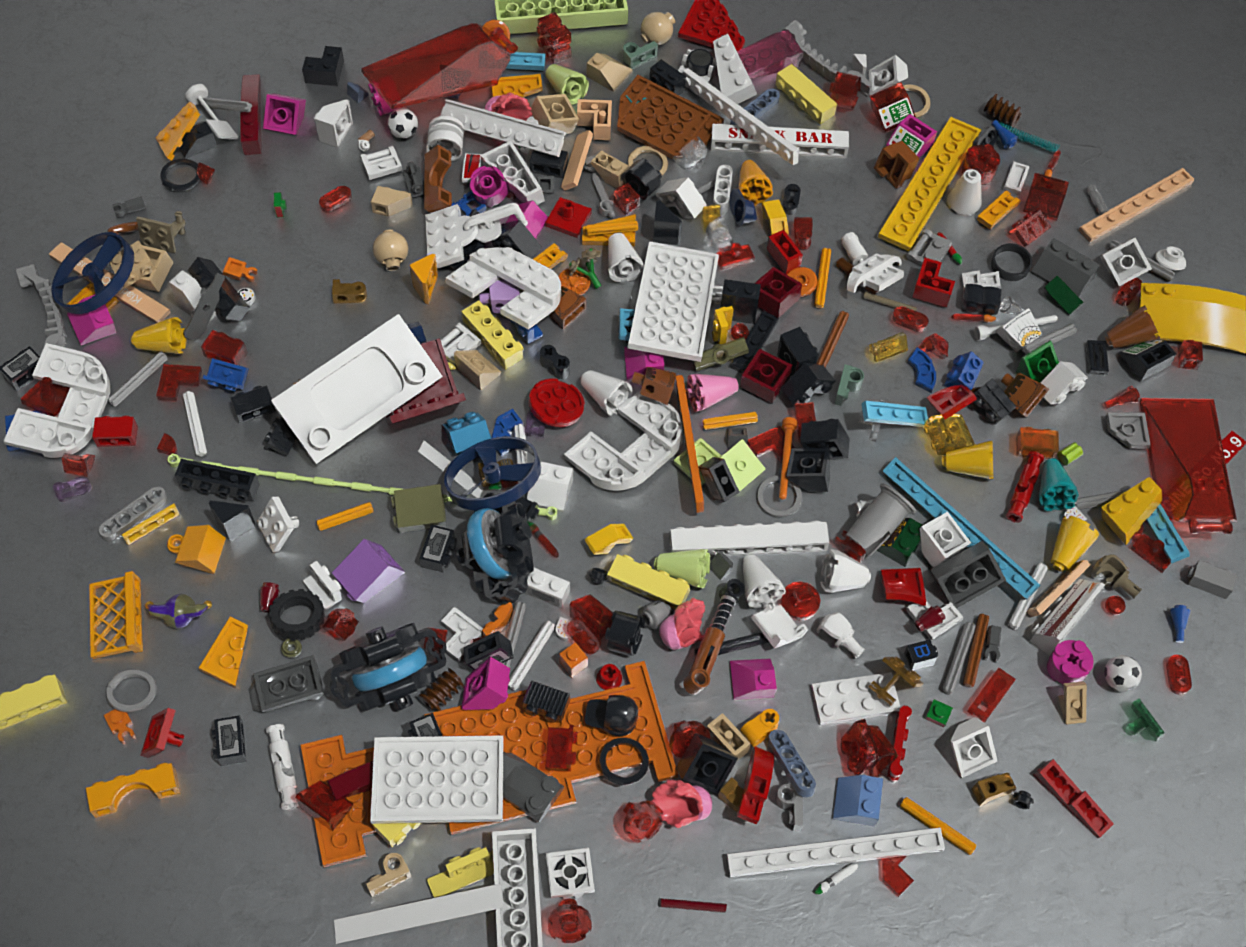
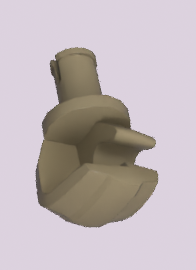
M1114 554L1100 558L1091 570L1093 578L1107 577L1103 582L1105 586H1112L1114 590L1116 587H1121L1133 599L1142 590L1128 579L1130 572L1127 570V566Z

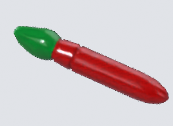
M941 232L937 233L938 236L947 239ZM951 246L948 253L955 262L962 264V257Z

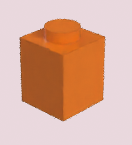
M575 642L559 653V663L569 676L573 678L588 667V657Z

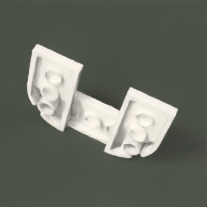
M510 247L480 248L470 254L469 262L445 277L446 284L471 298H474L501 278L521 288L524 291L501 307L500 314L528 330L553 312L561 301V281L558 275L548 267Z
M46 343L32 376L34 379L70 387L58 417L18 408L4 443L5 445L42 453L44 457L60 458L78 452L92 439L95 417L102 416L110 396L111 386L104 367L92 355Z
M640 391L618 408V412L645 433L620 453L593 432H590L564 454V458L591 478L592 484L599 488L620 491L636 487L672 458L681 447L683 441L681 417L670 404L666 405L641 395Z

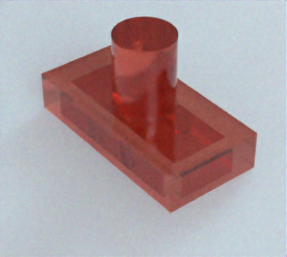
M733 243L731 249L715 253L719 254L718 265L721 271L755 261L749 244L741 246L739 243Z
M1143 534L1131 547L1132 551L1161 573L1171 564L1163 551L1165 545L1161 540L1154 541L1146 534Z

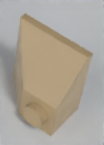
M596 53L587 62V77L613 92L633 72V69L606 54Z

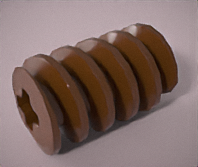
M995 94L987 102L984 112L987 111L989 115L993 114L994 118L999 117L1000 121L1005 120V124H1010L1013 128L1021 118V107L1019 106L1015 110L1014 103L1008 106L1009 100L1003 103L1004 97L997 100L998 94Z
M450 668L442 673V677L436 678L437 683L432 682L430 688L424 690L425 695H418L420 701L430 711H433V709L440 711L439 703L444 706L447 705L444 698L452 700L451 692L458 694L459 692L456 687L464 688L461 678Z

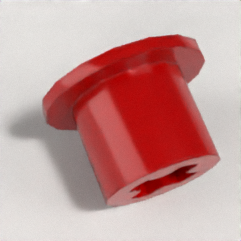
M606 664L598 671L596 681L603 690L620 687L622 674L615 665Z

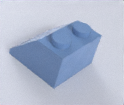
M866 775L838 778L833 819L875 827L879 820L883 778Z

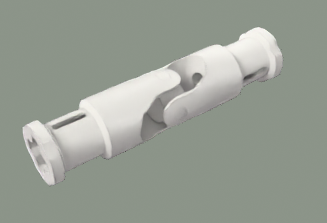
M275 724L267 727L266 733L270 737L271 744L269 749L277 789L281 793V808L283 810H290L300 806V801L296 796L295 789L297 785L291 763L289 745L285 741V727L283 724Z

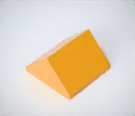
M430 254L410 264L412 285L425 304H429L438 278L435 254Z
M210 525L187 526L175 563L214 574L226 538Z

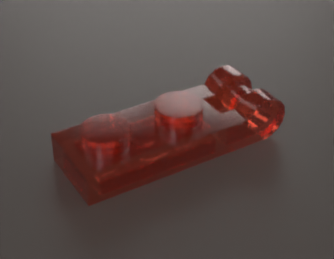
M998 668L967 712L970 715L974 714L985 723L1016 679L1001 668ZM980 704L987 708L985 712L978 708Z

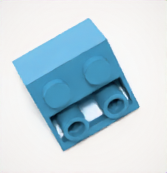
M469 412L463 418H451L446 421L447 423L442 424L452 450L455 453L462 452L479 442L491 439L486 420L478 412Z

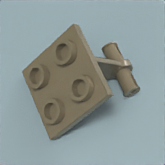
M175 212L176 220L171 224L138 216L136 220L141 244L175 253L174 238L177 234L183 235L186 233L184 228L186 223L182 212Z

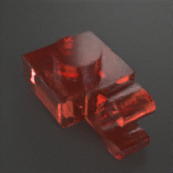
M843 530L841 535L845 540L836 537L835 543L845 550L844 553L847 556L861 563L866 555L865 549L853 539L850 540V537L846 535L848 532Z

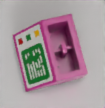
M909 114L899 123L886 147L903 141L920 158L933 146L937 131Z

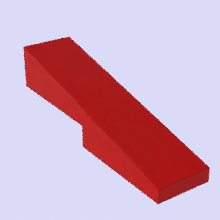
M1054 759L1047 761L1033 774L1097 838H1100L1114 825L1086 791L1081 792Z

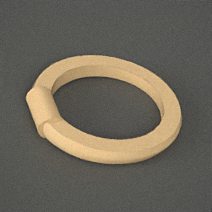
M899 86L891 94V104L897 102L896 98L905 91L919 93L924 98L925 106L921 111L913 113L916 118L926 114L930 108L929 95L919 86Z
M649 146L637 147L628 155V165L630 167L638 155L653 153L662 160L663 166L660 170L662 176L667 171L668 160L666 156Z

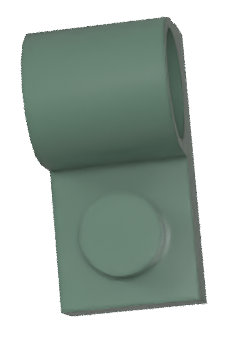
M655 41L645 44L641 48L634 42H628L623 46V62L631 69L656 58L658 54V44Z
M844 365L835 400L836 405L842 406L843 399L847 400L849 391L857 392L861 389L864 380V373L861 369Z

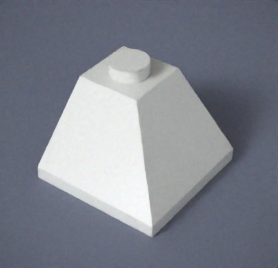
M894 55L868 70L869 82L872 84L870 96L873 97L907 79V64Z
M948 512L920 528L922 554L933 568L952 558L971 544Z
M974 717L957 726L951 739V745L961 778L998 762L987 724Z

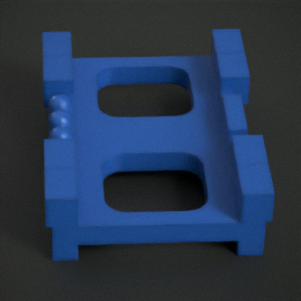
M472 191L463 195L461 200L452 203V206L458 204L460 210L466 214L465 216H469L472 211L467 206L471 201H476L479 204V207L475 208L479 213L486 211V205L479 203Z

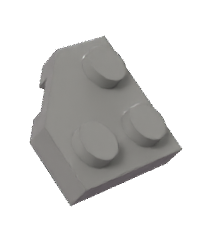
M1107 413V427L1111 435L1130 449H1149L1151 444L1145 413Z

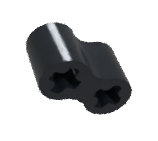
M545 345L540 349V363L542 367L552 370L556 378L566 379L570 375L569 359L558 354L552 345Z

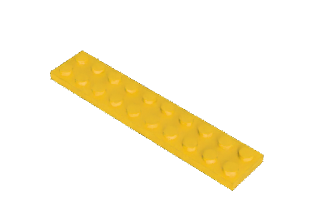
M953 117L949 118L879 232L878 238L906 251L912 249L972 149L973 141L981 133V129Z

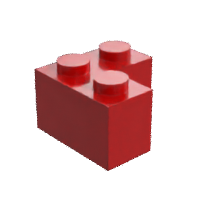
M924 258L912 298L943 307L948 306L955 281L938 276L942 262Z

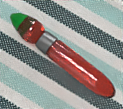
M530 522L529 526L532 534L536 536L552 556L559 557V553L553 544L539 530L536 524Z

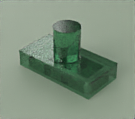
M1140 698L1134 701L1131 708L1138 716V719L1127 725L1131 733L1135 736L1147 729L1155 741L1163 738L1165 732Z

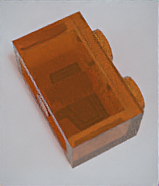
M1020 427L1016 436V456L1027 457L1029 452L1035 451L1042 454L1044 459H1055L1059 451L1058 431Z

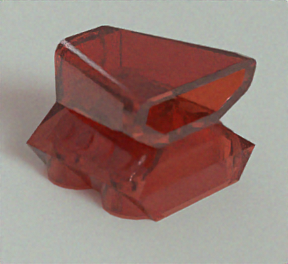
M865 719L855 721L841 738V751L847 755L848 770L853 772L855 776L862 775L868 770L870 776L879 778L898 757L896 750L879 726L867 725Z

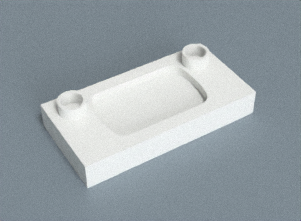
M398 314L276 396L271 402L314 463L318 464L388 416L392 411H395L433 385L443 376Z

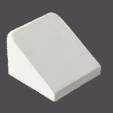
M854 54L851 65L855 71H858L863 76H865L867 67L866 54Z

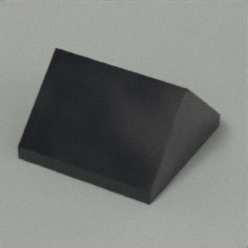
M657 200L653 242L678 245L681 243L682 221L665 204Z
M209 501V506L216 522L230 542L255 527V521L249 505Z

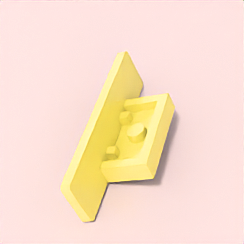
M478 847L471 850L467 856L462 858L457 856L449 860V863L446 864V871L427 879L433 897L448 895L493 875V850L488 852L486 847L483 849Z

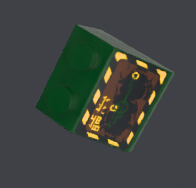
M905 518L876 551L906 567L921 544L920 528L923 524L912 518Z

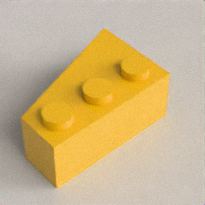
M1150 477L1146 478L1102 506V520L1127 545L1134 533L1138 532L1141 528L1142 523L1151 516L1162 502V489Z

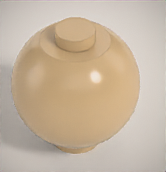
M652 12L643 19L641 23L642 35L640 36L645 43L655 41L658 46L663 45L670 40L673 34V24L676 21L669 12L666 14Z
M385 230L373 243L374 257L380 264L386 266V270H399L400 264L407 258L408 243L401 234L393 230Z

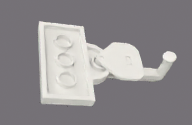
M509 203L471 217L461 216L458 204L425 215L427 256L430 254L436 255L437 269L464 260L463 247L470 244L474 239L486 243L497 239L501 235V218L514 214L517 220H521L525 226L528 225V222L516 203Z

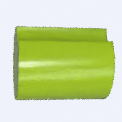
M1073 442L1057 453V457L1063 465L1067 466L1081 457L1083 450L1081 446Z

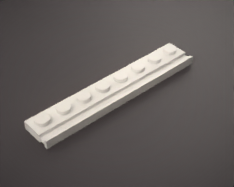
M445 99L446 104L443 106L440 116H451L462 122L464 131L503 142L512 141L517 146L556 157L560 156L564 136L567 134L564 131Z

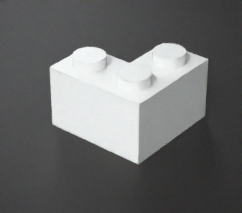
M689 177L667 181L655 193L658 199L667 207L675 206L684 220L695 218L707 206L703 196L699 194Z
M1060 361L1041 382V384L1050 389L1044 398L1050 404H1060L1067 398L1066 394L1069 391H1079L1082 389L1088 377L1074 363Z

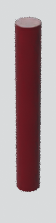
M661 898V907L722 913H726L727 904Z

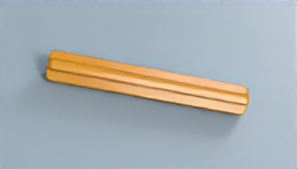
M823 248L821 252L814 306L820 309L824 307L831 258L830 248Z
M905 797L901 802L900 808L931 829L941 828L942 837L967 854L971 855L976 849L977 845L908 797Z

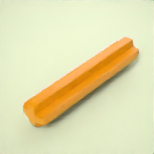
M636 220L586 225L587 235L638 230V222Z
M756 412L707 418L703 419L702 425L704 430L751 424L758 422V416Z
M367 502L318 519L316 523L318 529L322 531L373 513L374 511L372 504Z

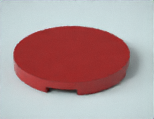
M555 378L545 379L536 383L528 399L529 408L533 415L541 422L554 427H566L576 423L581 418L585 405L581 392L574 385L558 381Z

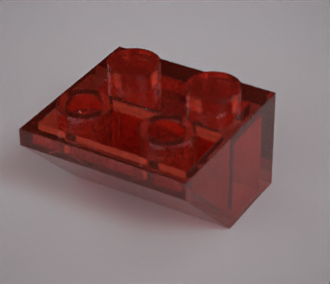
M1035 173L1023 212L1057 221L1069 182Z

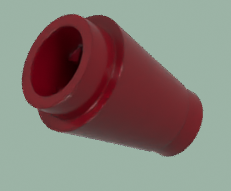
M264 582L263 586L260 587L261 612H270V605H273L274 599L278 598L280 593L278 584Z
M931 606L914 624L920 632L942 624L946 617L939 606Z

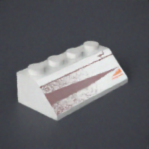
M1079 579L1076 584L1072 583L1065 591L1067 595L1064 598L1060 596L1054 604L1056 607L1054 611L1049 610L1043 617L1045 622L1042 625L1038 623L1032 630L1033 637L1030 642L1050 656L1055 647L1064 640L1095 602L1105 584Z

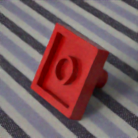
M560 197L546 220L545 227L578 238L583 226H585L592 213V208Z
M166 708L152 716L140 756L149 758L163 751L166 743L176 747L182 745L183 741L181 739H184V734L170 730L176 710Z

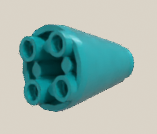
M1051 458L1046 460L1042 468L1039 490L1041 505L1045 511L1074 508L1079 496L1077 487L1057 459Z

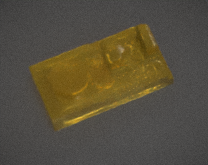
M901 332L884 340L869 344L870 352L874 355V361L877 363L908 351L906 334Z

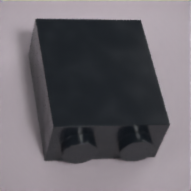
M724 279L721 307H733L732 321L755 324L761 284Z

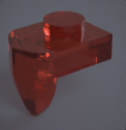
M936 333L926 337L918 347L923 352H931L941 359L948 357V341Z

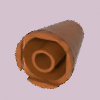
M1145 305L1107 332L1108 336L1105 339L1109 347L1113 346L1115 349L1160 339L1158 334L1155 335L1158 331L1150 314L1147 311L1144 312L1147 310Z

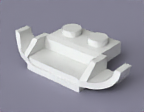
M875 254L854 266L848 278L847 290L855 293L859 285L862 287L867 286L880 292L902 279L904 271L893 267V263L899 266L902 265L900 257L888 254Z

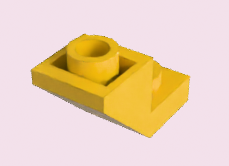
M779 199L761 202L763 218L768 219L770 236L783 229L788 235L787 216Z
M610 524L586 537L585 542L594 555L608 554L616 544L630 543L633 537L625 524Z

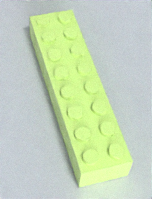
M494 0L496 20L504 22L508 26L510 34L628 24L626 0Z

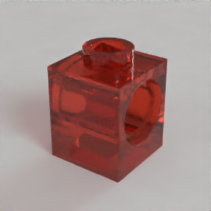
M628 183L614 191L613 202L625 215L640 208V196Z
M1183 340L1178 349L1179 368L1198 370L1203 361L1202 342Z

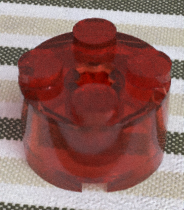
M843 72L836 73L835 83H831L829 92L832 93L830 98L837 103V107L852 110L855 108L859 98L857 93L861 89V77Z
M990 144L970 147L964 159L962 174L969 169L976 170L981 175V185L989 184L996 176L1000 164L999 154Z

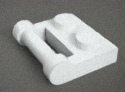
M389 146L388 149L368 155H360L369 180L402 171V165L394 146Z
M458 323L449 334L441 339L446 359L455 365V351L475 350L481 345V340L461 323ZM459 334L461 335V336H459L455 341H453L449 346H447L446 348L444 347V346H446L450 341H452L456 336H458Z

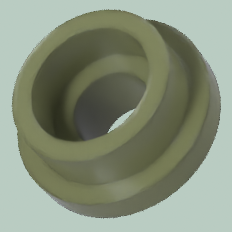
M286 639L281 646V651L285 657L295 658L301 653L302 645L297 639L296 641ZM290 647H295V650L288 651Z

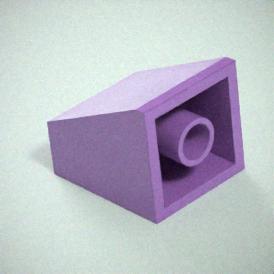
M363 539L332 572L340 586L348 591L347 596L354 602L359 601L362 603L367 602L405 573L382 545L367 539Z

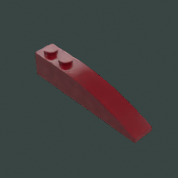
M260 74L243 75L241 101L251 103L252 107L250 112L240 111L241 145L244 155L262 154Z

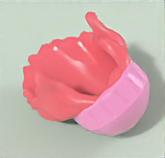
M513 93L494 96L485 105V110L526 121L529 117H532V108L528 99Z
M691 598V600L677 606L675 613L661 622L659 635L668 648L672 650L682 649L702 641L704 635L700 632L703 613L705 612L703 601Z
M667 780L655 788V791L652 793L653 799L651 804L654 805L653 810L661 817L662 821H666L667 824L676 828L686 826L693 821L704 820L712 811V798L709 792L703 787L692 786L682 780Z

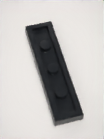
M764 311L761 313L745 340L749 353L735 357L731 364L732 369L744 373L758 350L763 349L779 322V318Z

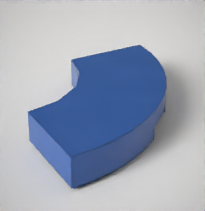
M917 347L907 363L916 372L917 380L915 385L932 393L936 383V371L930 357Z

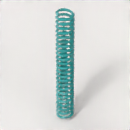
M1008 125L1006 128L1018 136L1017 139L1026 141L1029 144L1031 143L1034 146L1036 145V147H1041V149L1044 147V150H1049V152H1054V154L1060 147L1058 144L1055 145L1053 143L1052 145V142L1048 141L1047 143V140H1042V138H1037V136H1032V134H1027V132L1024 134L1022 130L1019 132L1017 128L1014 130L1012 126L1009 128Z

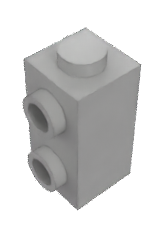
M1200 560L1195 566L1191 565L1187 574L1190 577L1188 585L1223 599H1227L1233 592L1237 574L1227 569H1221L1209 562Z

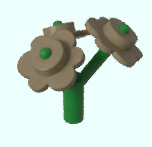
M588 248L586 251H583L581 259L578 257L576 261L572 260L569 263L568 270H570V276L577 270L589 277L595 289L602 286L594 273V264L597 262L596 258L600 257L601 251H596L595 248Z

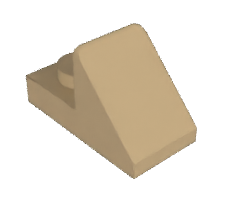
M1084 681L1064 683V695H1059L1058 699L1065 724L1086 722L1087 684Z

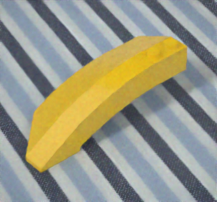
M1141 283L1139 308L1144 305L1146 306L1147 310L1144 312L1147 311L1150 314L1158 331L1155 335L1158 334L1160 340L1197 343L1246 354V296L1201 286Z

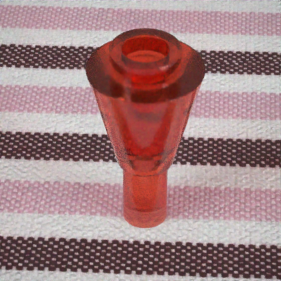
M1129 386L1115 396V398L1104 402V405L1108 409L1116 405L1138 403L1140 394L1137 388Z

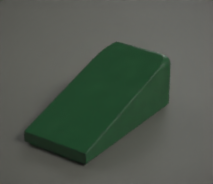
M1056 276L1044 287L1069 315L1084 303L1059 276Z

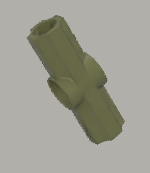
M742 337L725 344H716L712 348L703 351L701 362L693 361L696 371L716 364H725L730 359L749 353L746 341ZM718 351H724L722 357H716Z

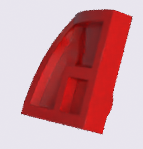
M964 385L944 388L926 397L928 402L944 420L977 400L975 394Z
M921 568L881 570V580L886 599L905 600L926 606Z

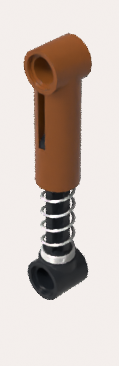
M738 579L729 580L719 591L721 604L718 605V610L715 612L716 617L712 619L713 623L706 629L690 672L683 682L684 688L689 694L696 695L700 693L710 683V674L725 638L723 630L726 629L725 625L729 622L728 617L731 616L730 612L734 609L733 606L737 604L738 599L745 593V586Z

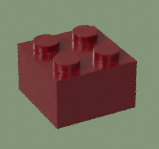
M772 267L755 282V284H761L758 307L777 318L781 317L800 299L802 283L775 267Z
M759 349L742 374L740 387L773 404L781 391V387L790 378L792 364Z

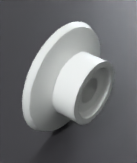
M1169 246L1167 249L1156 253V260L1168 269L1182 270L1186 267V260L1183 257L1184 253L1177 247Z

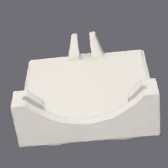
M774 603L771 606L769 604L763 611L753 614L751 617L774 648L798 640L808 631L804 623L797 626L781 604L777 606Z

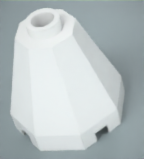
M830 549V554L825 555L821 569V576H825V582L821 581V587L825 592L834 593L864 588L870 582L871 572H869L867 566L838 550Z

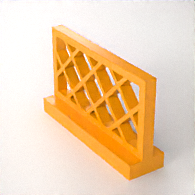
M133 571L125 572V576L89 584L91 658L97 659L128 651H133L134 653L143 652L141 579ZM124 583V588L119 594L113 591L118 584ZM106 588L107 590L98 598L96 596V589ZM112 592L116 595V598L108 605L104 600ZM122 599L125 602V606L118 612L114 607ZM101 604L105 605L107 608L98 616L96 610ZM111 611L115 612L117 615L110 623L104 620ZM122 617L125 619V624L118 630L114 626ZM101 622H104L108 626L99 635L97 627ZM113 629L118 633L109 642L105 639V636ZM120 637H125L126 646L116 647L115 643ZM102 640L108 643L103 651L97 652V646Z

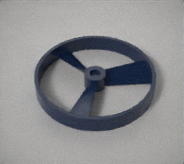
M113 232L99 233L84 240L66 256L56 271L52 283V296L55 302L71 314L89 313L106 304L120 291L130 276L134 264L132 246L119 234ZM103 245L93 262L83 268L82 275L68 277L76 264L85 255ZM123 247L124 254L121 265L112 280L104 286L101 281L104 275L103 270ZM83 277L94 283L95 296L78 304H64L63 288L65 284Z
M509 436L491 438L461 452L448 466L444 476V484L452 502L463 509L473 511L483 508L495 509L514 502L535 485L541 473V462L535 447L525 439ZM496 450H524L532 454L535 460L533 463L499 466L496 461ZM480 456L485 465L482 469L485 479L460 496L452 492V482L457 473L467 463ZM485 480L490 484L497 483L500 480L521 481L509 490L494 496L466 498Z

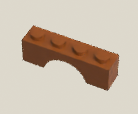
M440 145L435 146L425 154L424 209L430 213L452 206V193L442 188L444 176L451 167V151Z

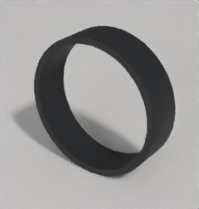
M1013 243L999 246L991 260L993 272L999 271V277L1007 281H1018L1025 278L1032 265V257L1028 250ZM1005 251L1018 253L1026 260L1028 268L1021 273L1006 272L997 265L995 256Z

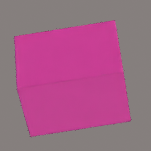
M533 200L518 204L528 222L526 228L536 239L545 226L548 216ZM514 214L510 215L506 223L517 221Z

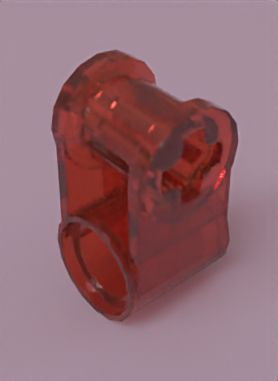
M794 217L795 245L799 250H807L811 246L812 217Z

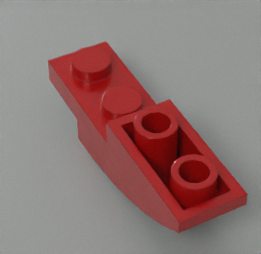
M754 746L736 817L753 824L759 822L772 779L773 753Z

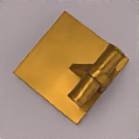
M884 657L882 661L892 668L896 674L884 688L875 681L869 685V688L877 694L879 699L882 698L892 706L896 699L887 691L900 677L913 687H920L923 685V682L920 681L921 676L913 670L909 671L904 667L905 663L900 658Z

